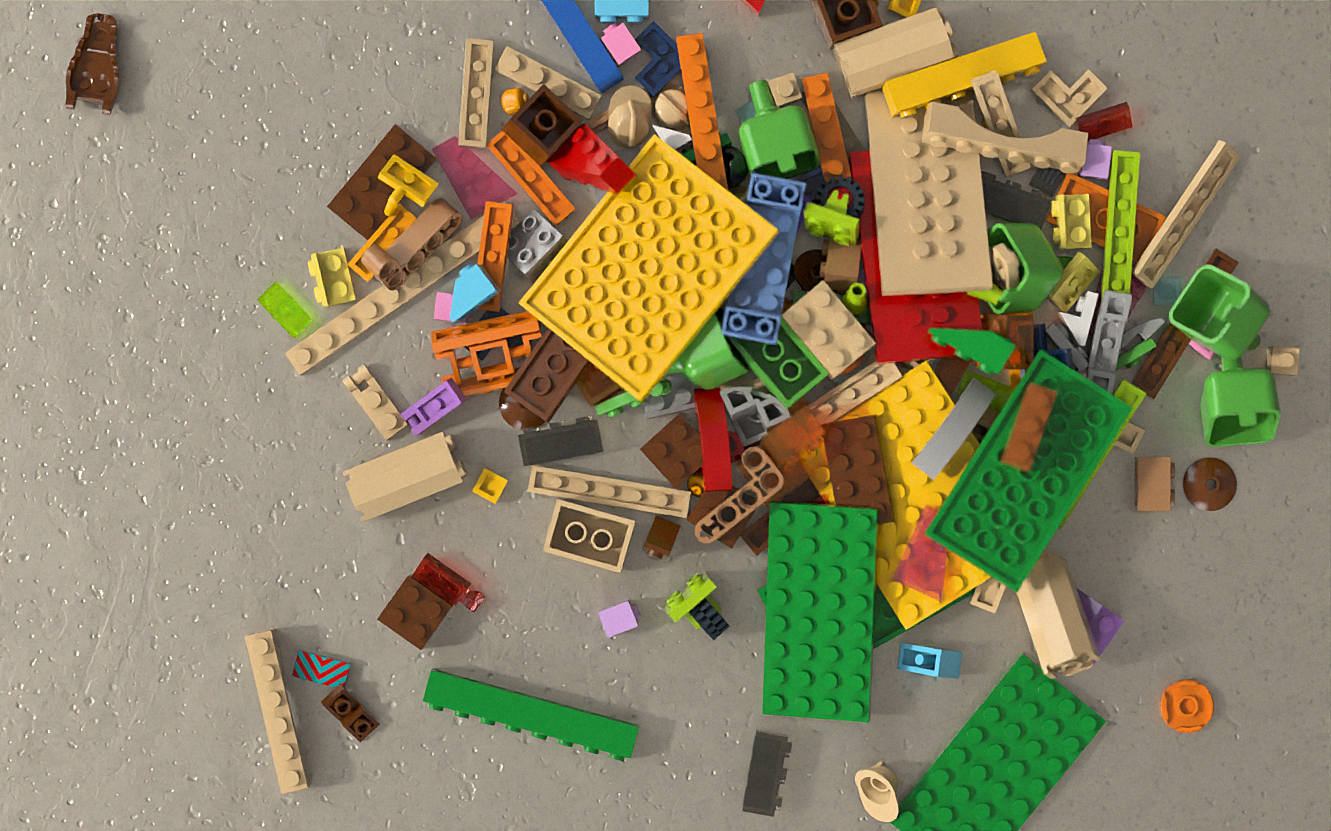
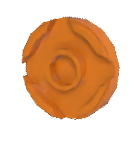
M1182 679L1173 682L1165 689L1160 699V711L1162 718L1168 726L1179 732L1192 733L1204 728L1209 720H1211L1214 713V701L1212 694L1204 685L1195 680Z

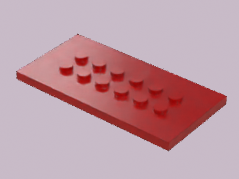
M870 151L850 152L851 177L853 183L857 181L860 184V189H863L865 198L864 212L861 213V218L859 219V236L877 365L958 356L955 354L956 348L949 344L943 347L931 339L933 335L928 331L932 327L982 330L978 298L968 295L967 292L883 295Z

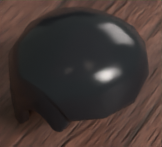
M733 146L722 147L729 189L740 185L746 179L749 169L745 156L738 148Z

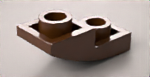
M341 683L321 701L322 705L359 742L363 741L380 725L373 715Z

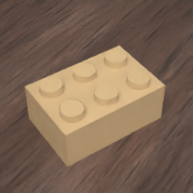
M824 281L820 282L781 315L788 326L828 371V376L831 380L875 344V341Z
M557 499L543 551L621 573L636 520Z

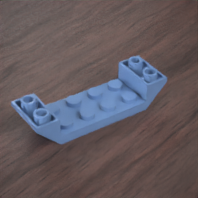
M752 173L746 206L774 226L779 233L729 294L722 329L723 335L776 344L806 183Z

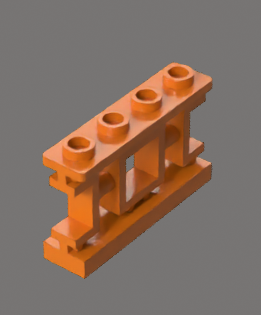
M529 311L432 331L431 345L436 360L450 358L453 374L442 376V383L452 377L461 392L467 397V395L476 393L488 394L495 389L507 388L520 367L514 368L512 358L524 355L528 357L532 351L530 340L540 338L542 335L539 319ZM522 334L524 345L509 348L507 337ZM469 345L471 356L457 359L454 348ZM502 346L506 363L481 368L477 351ZM474 366L476 377L461 380L459 369Z

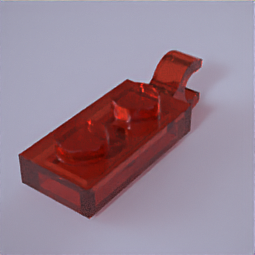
M429 553L425 555L412 576L455 607L461 602L468 610L475 612L485 599L481 592L468 589L471 585L470 582Z

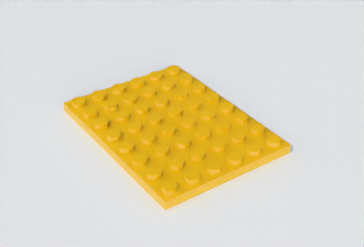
M655 134L628 166L636 176L618 194L607 192L519 302L522 307L641 403L779 233L774 226Z
M928 361L918 365L889 386L833 421L837 422L875 415L895 519L894 522L878 525L876 583L906 630L991 578L924 535L927 527L980 445V442L971 430L935 479H931L912 464L926 442L931 439L955 406L954 401ZM821 429L790 448L825 503L836 505Z

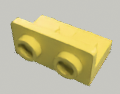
M1059 194L1055 196L1056 201H1051L1052 217L1057 219V228H1053V244H1058V250L1092 248L1089 194Z
M345 248L311 254L312 260L308 261V267L311 277L316 276L318 286L314 287L317 303L322 302L323 307H330L357 300L350 269L347 265L348 260Z
M1078 252L1063 270L1062 277L1054 287L1052 294L1048 295L1049 302L1067 313L1100 271L1084 254Z

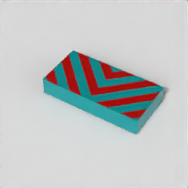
M298 650L292 676L334 688L340 683L345 687L351 663Z

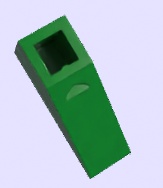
M932 327L928 331L933 335L931 338L933 341L943 347H946L947 344L957 349L956 355L967 361L970 358L980 363L978 367L990 375H993L994 372L997 374L1002 372L1017 347L1016 343L992 330Z

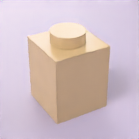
M794 72L767 82L776 106L782 108L801 101L802 95Z
M1267 347L1266 369L1274 375H1298L1300 348Z

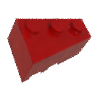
M585 123L574 130L571 136L546 161L565 180L570 181L573 179L583 185L591 184L597 189L618 194L636 176Z

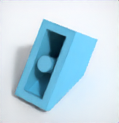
M471 263L459 272L461 276L455 280L450 320L453 323H460L501 292L483 265H473Z
M901 642L897 669L936 677L959 679L962 652Z

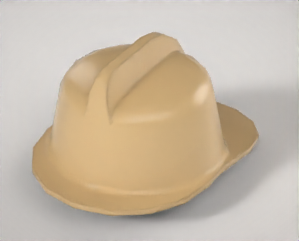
M668 84L655 97L651 96V115L662 128L692 136L685 90L682 87Z
M629 85L620 88L611 97L608 115V134L612 142L618 147L629 148L638 146L646 140L650 131L651 101L647 93L640 87Z
M884 761L878 762L869 769L858 771L855 781L864 808L875 819L882 822H892L899 813V805L896 798L899 786L897 776L887 768Z

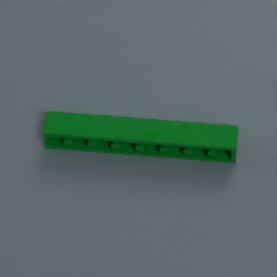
M432 669L422 701L428 703L427 708L443 711L444 708L454 710L453 715L467 719H469V715L480 717L479 722L495 726V722L506 724L505 729L521 733V729L532 731V737L546 740L547 736L557 738L558 744L572 747L573 743L583 745V750L586 752L598 754L599 750L610 753L609 758L624 761L625 757L631 759L639 730V725L437 669Z

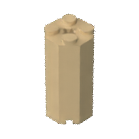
M941 8L924 11L834 44L838 66L841 73H843L844 82L851 98L881 88L888 80L959 57L955 44L951 43L950 37H953L948 21H945Z
M441 432L343 471L344 477H350V480L345 483L357 512L363 511L364 516L360 517L361 521H367L464 482L463 476L467 475V471L462 460H456L453 451L458 449L453 436H446L445 432Z
M1053 552L1042 553L1017 592L1044 675L1051 679L1058 678L1056 674L1058 672H1063L1064 677L1072 676L1091 668L1094 665L1093 659L1098 662L1101 658L1067 560L1061 556H1054Z

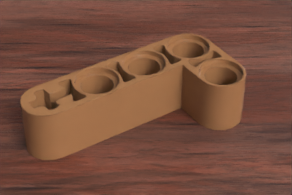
M439 198L386 251L377 244L372 245L363 253L361 261L378 281L388 290L394 291L459 227L463 218L462 214L443 198Z
M750 447L745 450L742 455V463L753 479L696 524L695 535L700 542L711 543L780 490L783 485V476L762 449ZM752 451L759 452L762 456L761 464L757 467L749 466L746 461L747 455ZM767 473H775L779 479L778 485L774 488H767L763 483L764 476ZM748 489L754 490L757 494V501L752 505H746L742 501V494ZM726 506L733 507L736 511V517L731 522H726L720 517L721 510ZM715 514L719 523L725 527L719 530V527L716 526L712 530L713 536L711 538L707 535L701 537L702 529L700 526L702 524L710 526L714 523L710 517Z

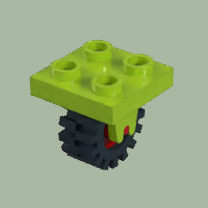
M839 175V179H835L834 176L830 177L829 182L825 180L822 183V187L818 188L815 199L816 205L809 202L806 204L804 210L805 229H808V232L814 236L823 237V235L834 238L833 240L838 244L844 246L852 244L856 246L859 238V219L861 218V213L864 212L865 204L863 189H860V184L857 181L853 183V179L850 177L847 180Z
M706 572L701 575L696 573L686 582L688 586L682 592L677 590L667 598L666 602L668 604L664 607L675 623L685 616L697 630L702 627L715 640L730 626L719 613L722 608L709 594L716 588V585Z

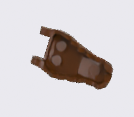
M100 13L87 16L84 35L80 38L75 49V55L71 58L67 69L65 109L74 110L77 100L101 103L103 104L102 114H111L119 90L116 46L117 21L114 17Z

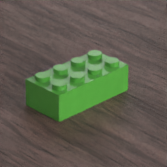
M782 317L780 318L776 344L724 335L726 341L787 410L829 375L828 371ZM724 320L720 323L721 329H723Z

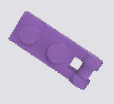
M451 377L400 415L404 421L407 420L413 428L411 432L416 437L467 399Z

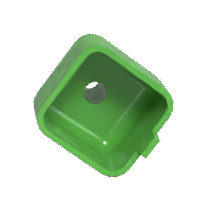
M759 80L750 84L749 90L756 114L753 118L744 121L739 129L741 148L750 176L754 173L788 179L819 167V149L806 112L796 105L784 108L776 106L766 80Z
M998 223L993 226L987 235L988 246H991L993 249V247L1003 243L1010 252L1013 251L1017 255L1019 260L1017 269L1021 283L1017 288L1005 289L999 298L1000 304L998 306L990 302L988 303L997 314L1034 312L1042 305L1048 295L1052 294L1054 287L1062 277L1063 270L1073 258L1070 256H1056L1053 245L1049 244L1044 233L1036 224Z
M1204 265L1195 272L1171 308L1169 320L1197 344L1225 359L1236 360L1246 350H1254L1259 346L1261 338L1257 333L1267 320L1270 308L1267 301L1245 282L1212 265Z
M720 307L663 377L677 372L703 389H714L749 372L748 365L722 334L720 323L725 319V312Z
M1221 357L1223 371L1213 372L1206 378L1200 401L1206 445L1222 447L1261 444L1273 440L1276 436L1281 413L1275 378L1272 372L1264 368L1244 369L1241 357L1236 360H1228Z

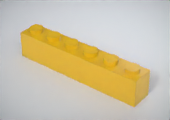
M1035 31L888 80L881 88L892 117L900 115L901 118H906L916 114L915 109L925 106L927 110L932 102L941 103L942 100L948 98L953 102L966 97V92L974 90L971 79L996 70L1002 85L1015 81V76L1025 73L1026 77L1039 73L1041 71L1040 68L1047 60Z

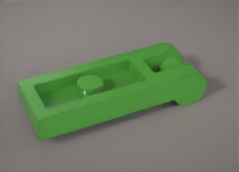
M661 379L647 397L669 394L672 390V383L668 379ZM627 391L594 407L598 416L608 414V417L611 418L624 412L623 407L631 404L632 408L647 403V400L645 398L641 403Z

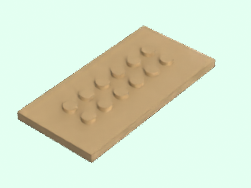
M883 91L865 93L883 295L992 290L979 153H962L955 148H937L931 146L930 143L922 142L925 106L915 109L917 113L909 117L901 118L900 115L892 117ZM973 91L966 92V97L951 102L950 98L941 101V104L959 107L967 117L976 122Z

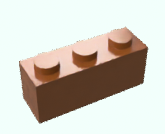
M1032 383L1027 385L1000 463L1024 472L1030 470L1057 392Z

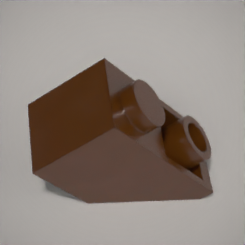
M656 515L644 547L648 548L647 554L662 559L663 555L669 557L681 525Z

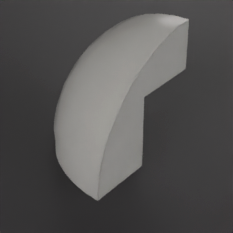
M733 387L720 391L726 411L736 434L741 440L744 451L769 440L783 430L791 421V415L788 410L771 394L767 395L756 391L752 387Z

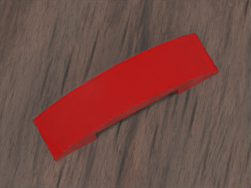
M720 388L694 389L696 416H698L703 459L702 473L705 492L732 491L729 437Z

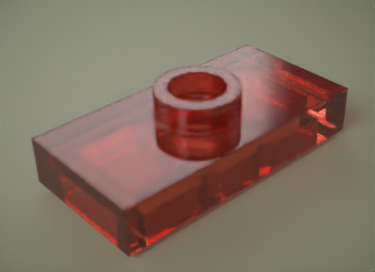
M1127 102L1075 118L1077 130L1088 133V141L1133 127L1130 107Z

